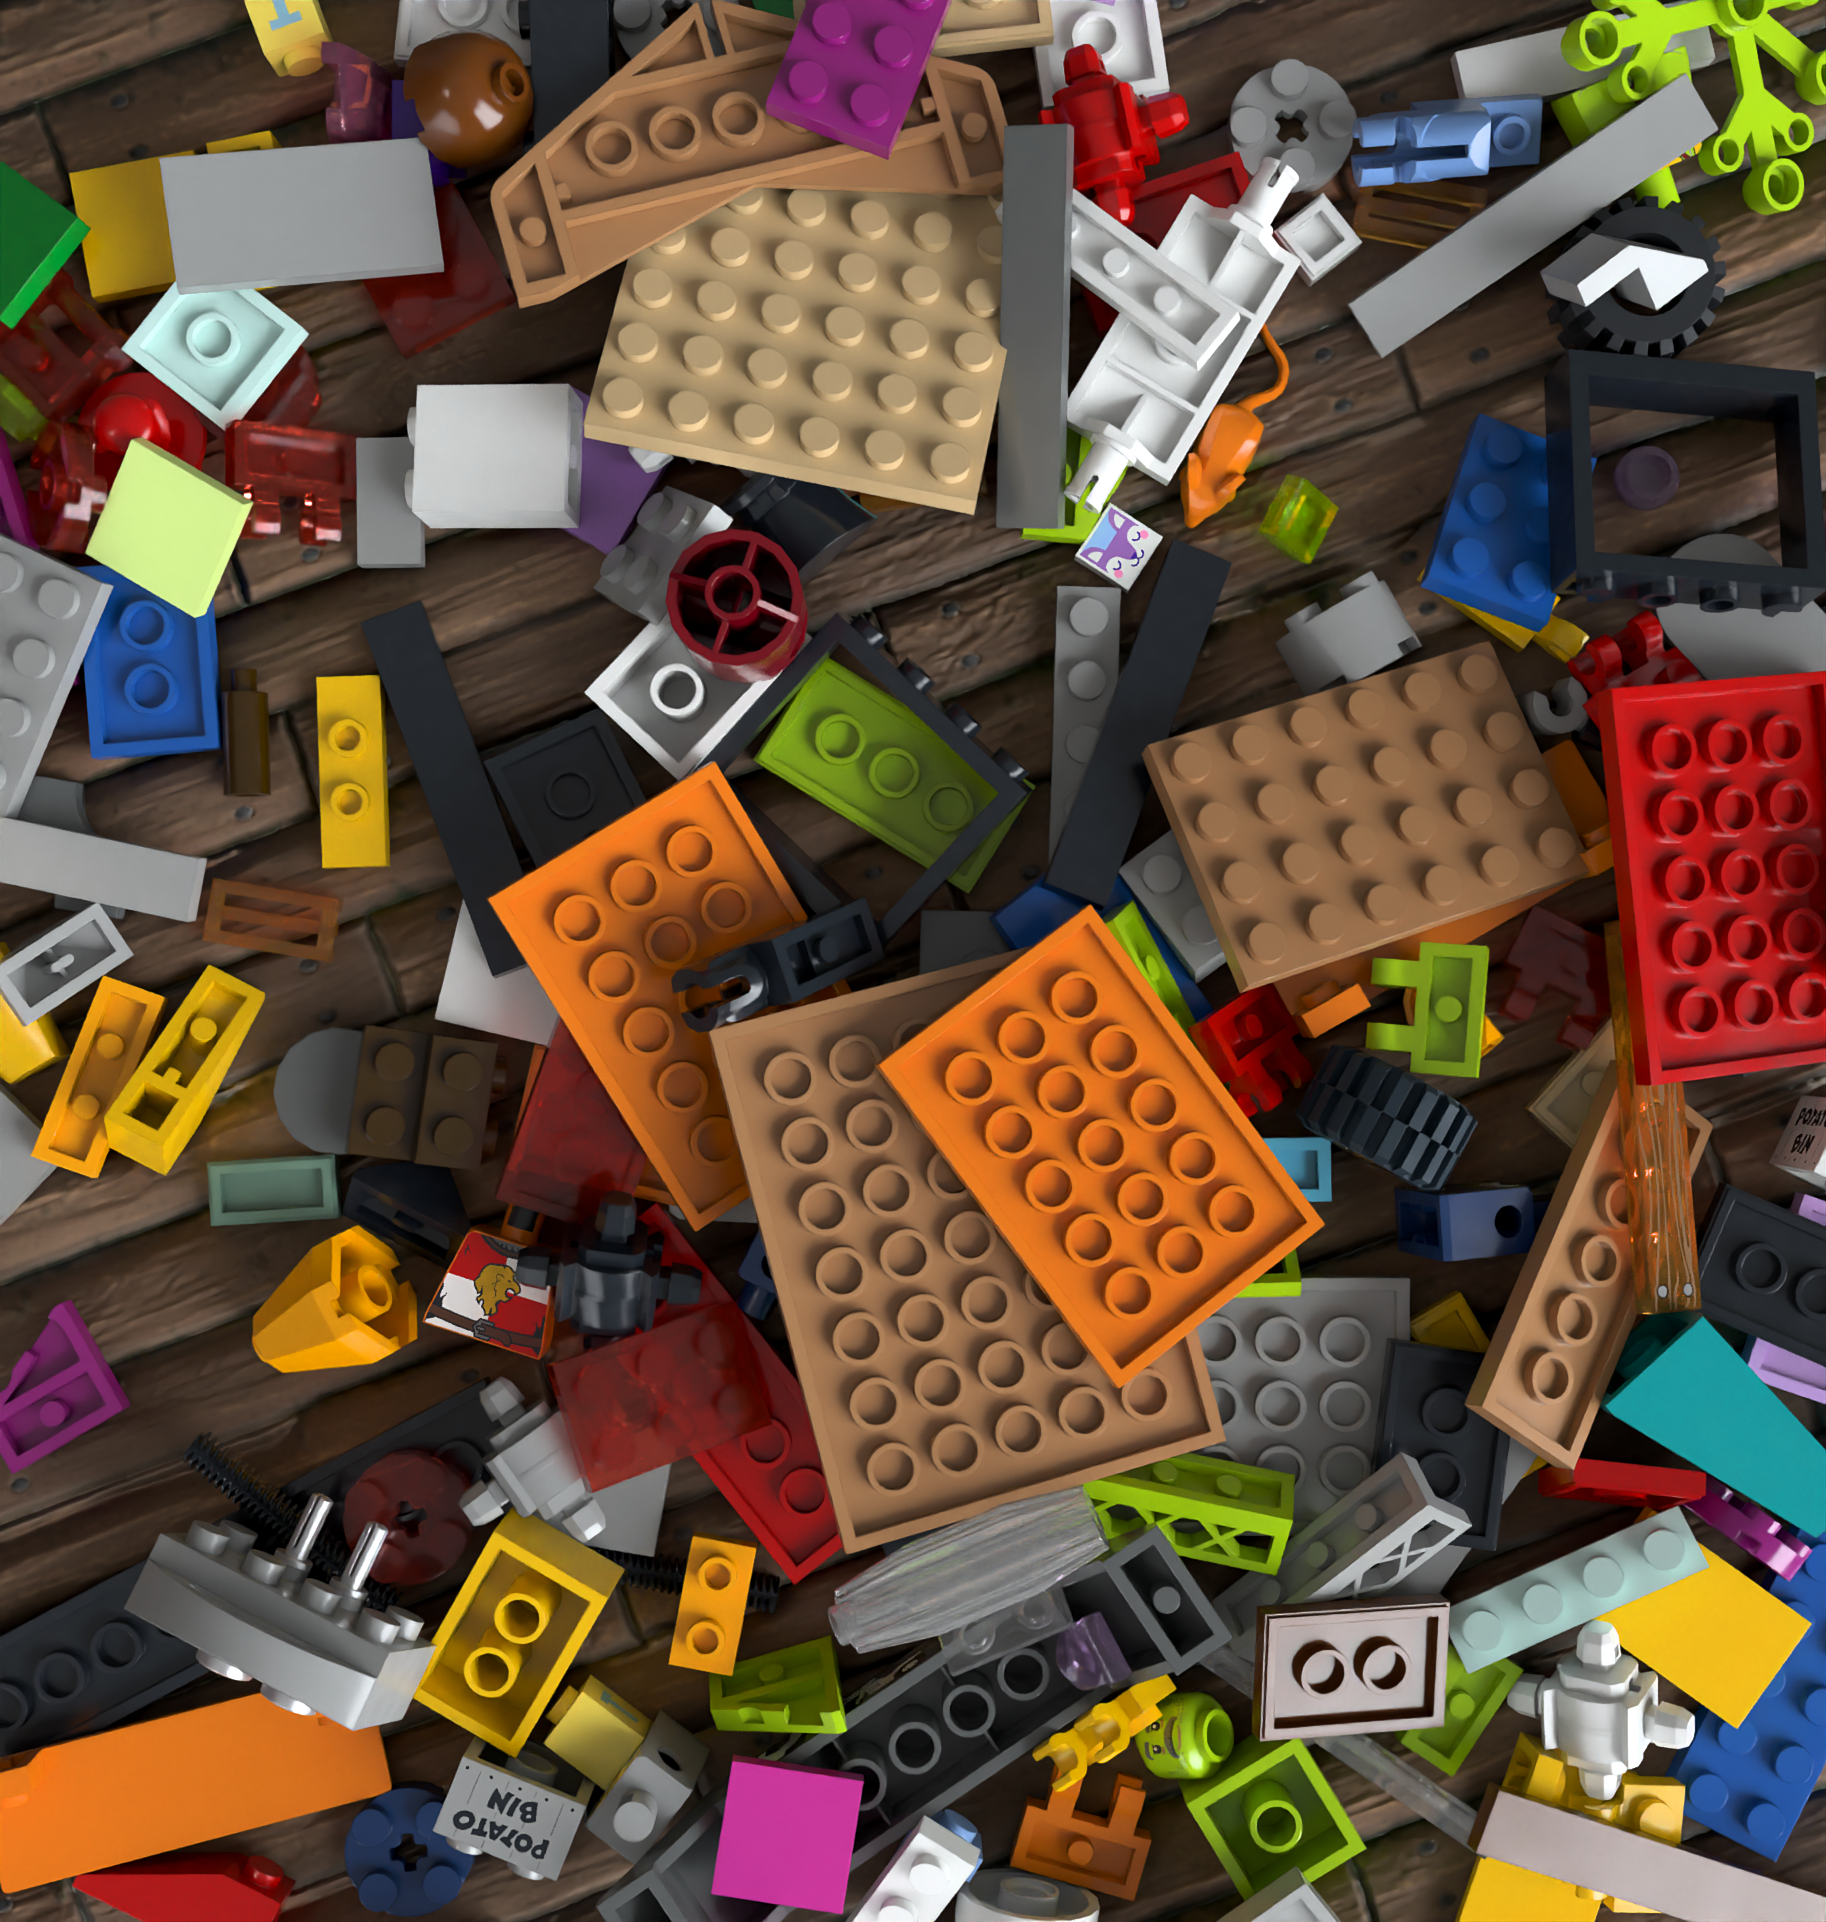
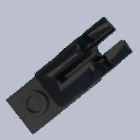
M861 897L847 900L803 921L780 925L756 937L723 949L712 956L694 962L677 970L671 979L673 993H677L697 984L702 989H706L735 977L740 979L739 982L719 991L722 1000L705 1002L681 1013L686 1025L701 1033L712 1031L726 1023L739 1021L767 1007L797 1002L886 957L866 898Z

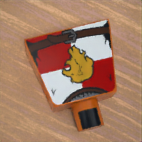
M511 1197L501 1229L481 1223L471 1227L428 1306L422 1322L540 1360L549 1351L552 1341L557 1287L547 1286L546 1290L524 1286L516 1281L515 1278L520 1249L529 1246L552 1247V1252L561 1253L562 1251L560 1248L538 1241L548 1207L531 1200Z

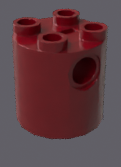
M727 529L707 534L682 552L669 574L665 601L671 625L699 667L721 680L747 684L755 681L771 680L782 669L792 663L805 641L809 614L797 567L780 545L760 533ZM745 593L752 594L747 608L739 612Z

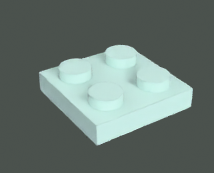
M175 281L121 350L230 435L309 334L302 326L254 289L179 295Z

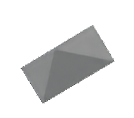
M94 902L22 941L0 960V994L24 1027L134 954L101 905Z

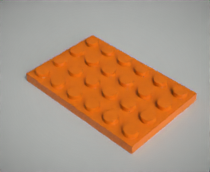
M710 761L486 898L686 1221L695 1232L749 1198L750 1193L708 1033H698L689 1028L681 1013L705 1002L722 1000L719 991L739 982L740 979L735 977L706 989H702L697 984L677 993H673L671 979L677 970L712 956L734 944L756 937L780 925L799 922L808 918L715 761ZM842 979L797 1002L767 1007L746 1018L726 1023L718 1028L853 992L846 980Z
M1091 904L1081 908L875 1064L876 1068L1112 1386L1118 1389L1325 1225Z

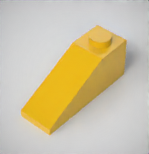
M208 965L104 1116L108 1147L166 1176L200 1125L265 1000V993Z

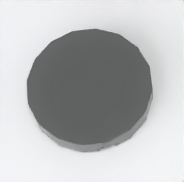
M333 1027L310 1033L288 1050L277 1069L273 1095L279 1119L294 1139L314 1151L339 1155L346 1153L344 1150L362 1030Z

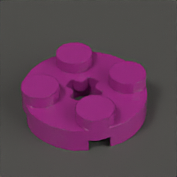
M1706 1473V1496L1701 1497L1699 1500L1682 1504L1711 1527L1732 1540L1742 1550L1789 1582L1812 1552L1808 1546L1782 1529L1778 1522L1747 1501L1745 1503L1734 1496L1730 1489L1708 1473Z

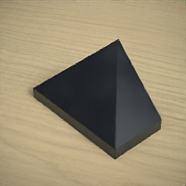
M413 1161L359 1168L352 1177L341 1213L446 1270L449 1269L466 1234L471 1228L450 1168L415 1164Z

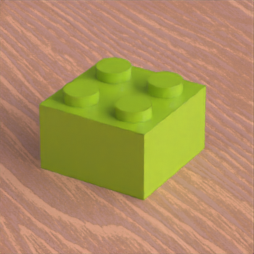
M1252 1734L1233 1746L1231 1754L1217 1774L1203 1780H1178L1187 1807L1244 1901L1295 1866L1311 1883L1367 1849L1353 1822L1301 1738L1259 1741Z

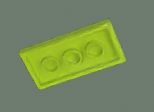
M829 657L791 698L753 759L755 763L926 869L930 868L999 794L909 707ZM1023 779V781H1024L1032 790H1034L1035 785H1033V784L1030 783L1029 781ZM1031 793L947 882L966 894L970 893Z

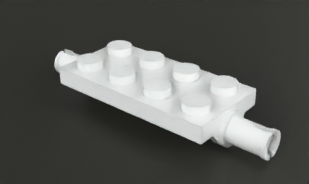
M1264 157L1238 204H1231L1227 209L1213 207L1191 194L1157 250L1239 311L1240 321L1200 370L1194 369L1119 313L1068 398L1067 427L1089 439L1093 446L1071 483L1066 486L1063 492L1071 501L1078 504L1088 485L1094 482L1095 486L1085 501L1084 509L1096 514L1101 512L1103 503L1126 466H1134L1165 486L1169 484L1302 260L1281 248L1271 236L1273 228L1270 224L1291 189L1299 181L1297 173L1286 165L1273 187L1268 186L1276 173V169L1281 162L1280 160Z

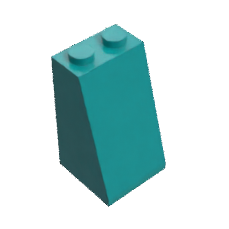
M1662 1301L1657 1306L1658 1311L1656 1309L1651 1311L1630 1331L1599 1408L1813 1537L1817 1538L1823 1532L1826 1533V1450L1703 1316L1678 1306L1675 1309L1673 1304H1671L1672 1310H1670V1303Z

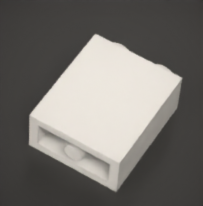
M569 384L417 385L416 407L409 409L407 417L409 440L415 446L414 469H409L406 472L404 483L405 498L409 508H412V512L430 528H579L583 402Z

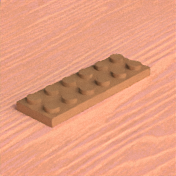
M1629 1059L1610 1060L1464 1404L1558 1468L1574 1470L1657 1266L1658 1200L1653 1142L1643 1085H1636L1634 1063ZM1658 1085L1651 1086L1662 1155L1667 1234L1669 1237L1676 1219L1669 1166V1090L1664 1087V1104L1661 1106ZM1645 1086L1659 1181L1660 1259L1666 1244L1664 1199L1656 1124L1649 1086ZM1670 1092V1157L1672 1184L1678 1214L1679 1203L1673 1138L1674 1094ZM1677 1097L1678 1121L1682 1138L1686 1187L1688 1190L1714 1125ZM1638 1126H1639V1128H1640V1133H1641V1137H1642V1146H1643V1149H1644V1152H1645L1646 1161H1647V1166H1648V1170H1649V1174H1650V1181H1651V1195H1652V1232H1651V1238H1650L1649 1247H1648V1243H1649V1233H1650V1188H1649L1648 1173H1647V1169H1646V1165H1645V1162H1644V1157H1643V1153H1642V1149H1641V1144H1640V1140H1639ZM1676 1129L1679 1180L1683 1202L1686 1195L1680 1135L1678 1129Z

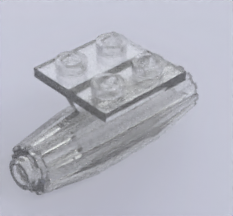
M1083 1485L1003 1503L902 1546L835 1590L836 1596H834L836 1604L828 1607L830 1624L839 1643L842 1646L851 1643L859 1654L938 1636L950 1674L955 1677L1076 1626L1060 1580L1109 1549L1108 1540L1095 1506Z

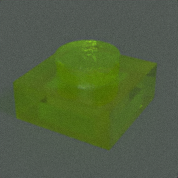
M0 374V426L22 443L30 437L48 447H52L68 429L23 385Z
M1287 474L1258 531L1290 559L1311 564L1339 508L1307 479Z

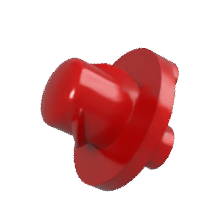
M136 372L117 376L96 389L84 404L76 429L78 453L90 476L106 490L111 491L131 439L143 437L202 472V462L207 447V430L202 413L152 373Z

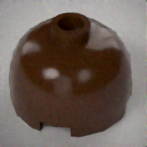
M454 30L438 34L431 40L419 44L413 49L404 71V99L408 101L414 98L417 115L425 129L418 132L417 135L421 142L439 160L456 168L485 165L498 160L520 145L533 120V90L531 78L521 57L507 42L481 30Z

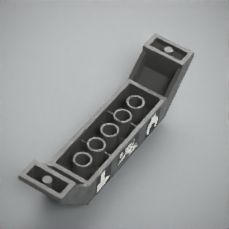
M1154 1522L1035 1566L1034 1575L1004 1587L843 1697L846 1732L839 1734L789 1733L754 1758L864 1775L850 1872L914 1829L924 1815L930 1818L1112 1693L1175 1672L1178 1676L1233 1637L1157 1523ZM730 1774L720 1780L598 1900L596 1907L606 1922H781L790 1912L797 1908L711 1894Z

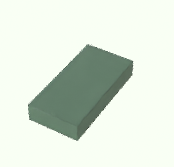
M339 1154L207 1162L211 1226L332 1219L343 1216L341 1214L342 1192Z

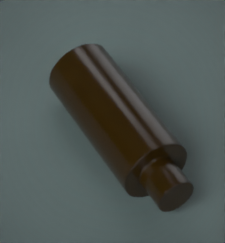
M231 669V691L221 693L224 796H270L268 693L257 691L256 669Z

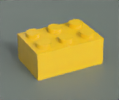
M512 1507L493 1531L431 1641L437 1647L413 1698L516 1759L625 1569L536 1516L530 1514L525 1518L521 1517Z

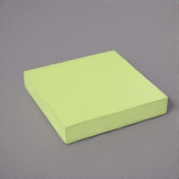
M143 437L131 439L85 554L196 618L206 614L254 502Z

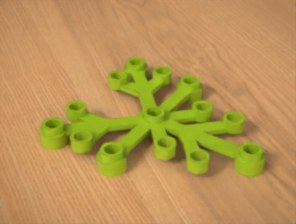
M1591 0L1592 4L1602 11H1595L1579 17L1568 25L1561 40V53L1564 60L1570 66L1580 71L1588 72L1609 65L1619 57L1622 48L1636 45L1629 61L1615 66L1608 76L1607 86L1609 94L1619 104H1629L1644 99L1651 93L1654 85L1653 74L1672 35L1711 26L1718 35L1727 39L1738 96L1720 134L1709 137L1702 142L1701 151L1698 153V160L1702 170L1711 176H1718L1737 170L1742 164L1744 145L1747 141L1752 171L1745 179L1742 188L1743 198L1747 206L1759 214L1771 215L1791 210L1800 202L1804 191L1802 172L1793 161L1786 158L1777 159V154L1787 156L1808 149L1814 138V127L1807 115L1792 112L1764 89L1755 42L1795 75V88L1803 100L1814 105L1826 104V50L1814 53L1767 14L1768 10L1782 6L1790 11H1796L1814 5L1819 0H1698L1671 8H1666L1657 0ZM1618 7L1630 18L1618 21L1612 14L1606 11ZM1628 73L1632 76L1634 81L1633 91L1630 89L1627 82ZM1789 127H1791L1793 131V142L1789 137ZM1719 146L1722 148L1724 153L1723 163L1720 160L1718 154Z

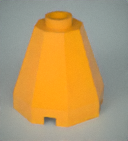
M359 1225L312 1247L253 1316L252 1343L259 1358L282 1373L373 1364L416 1340L417 1295L409 1280L398 1285L391 1270L400 1266L393 1249Z

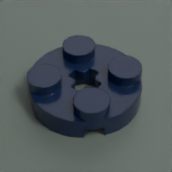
M425 1781L398 1782L392 1784L390 1791L372 1797L355 1817L346 1837L345 1864L349 1878L358 1890L359 1899L367 1909L373 1912L385 1911L391 1915L401 1917H416L432 1913L457 1897L475 1861L476 1855L466 1854L454 1849L446 1842V1836L433 1831L447 1797L442 1794L444 1789ZM403 1834H413L416 1844H426L428 1852L420 1855L417 1863H408L404 1857L398 1856L395 1848L402 1843Z

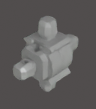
M501 1376L479 1391L480 1403L492 1422L498 1419L501 1426L486 1437L494 1451L485 1455L480 1460L492 1479L485 1484L479 1479L463 1493L458 1502V1505L472 1525H484L503 1514L501 1506L509 1501L516 1513L520 1514L523 1518L536 1510L539 1516L546 1521L562 1511L564 1516L560 1519L561 1523L574 1538L584 1543L601 1532L606 1527L605 1516L594 1497L591 1496L586 1499L584 1494L600 1481L591 1468L600 1464L605 1459L593 1439L598 1436L606 1439L621 1426L626 1416L611 1394L595 1397L580 1407L583 1413L577 1417L568 1404L564 1405L561 1402L550 1409L544 1400L538 1399L524 1409L521 1402L525 1397L511 1381Z

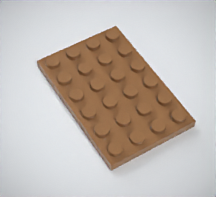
M1490 640L1147 745L1141 754L1240 993L1581 879L1590 871L1580 856V853L1585 851Z

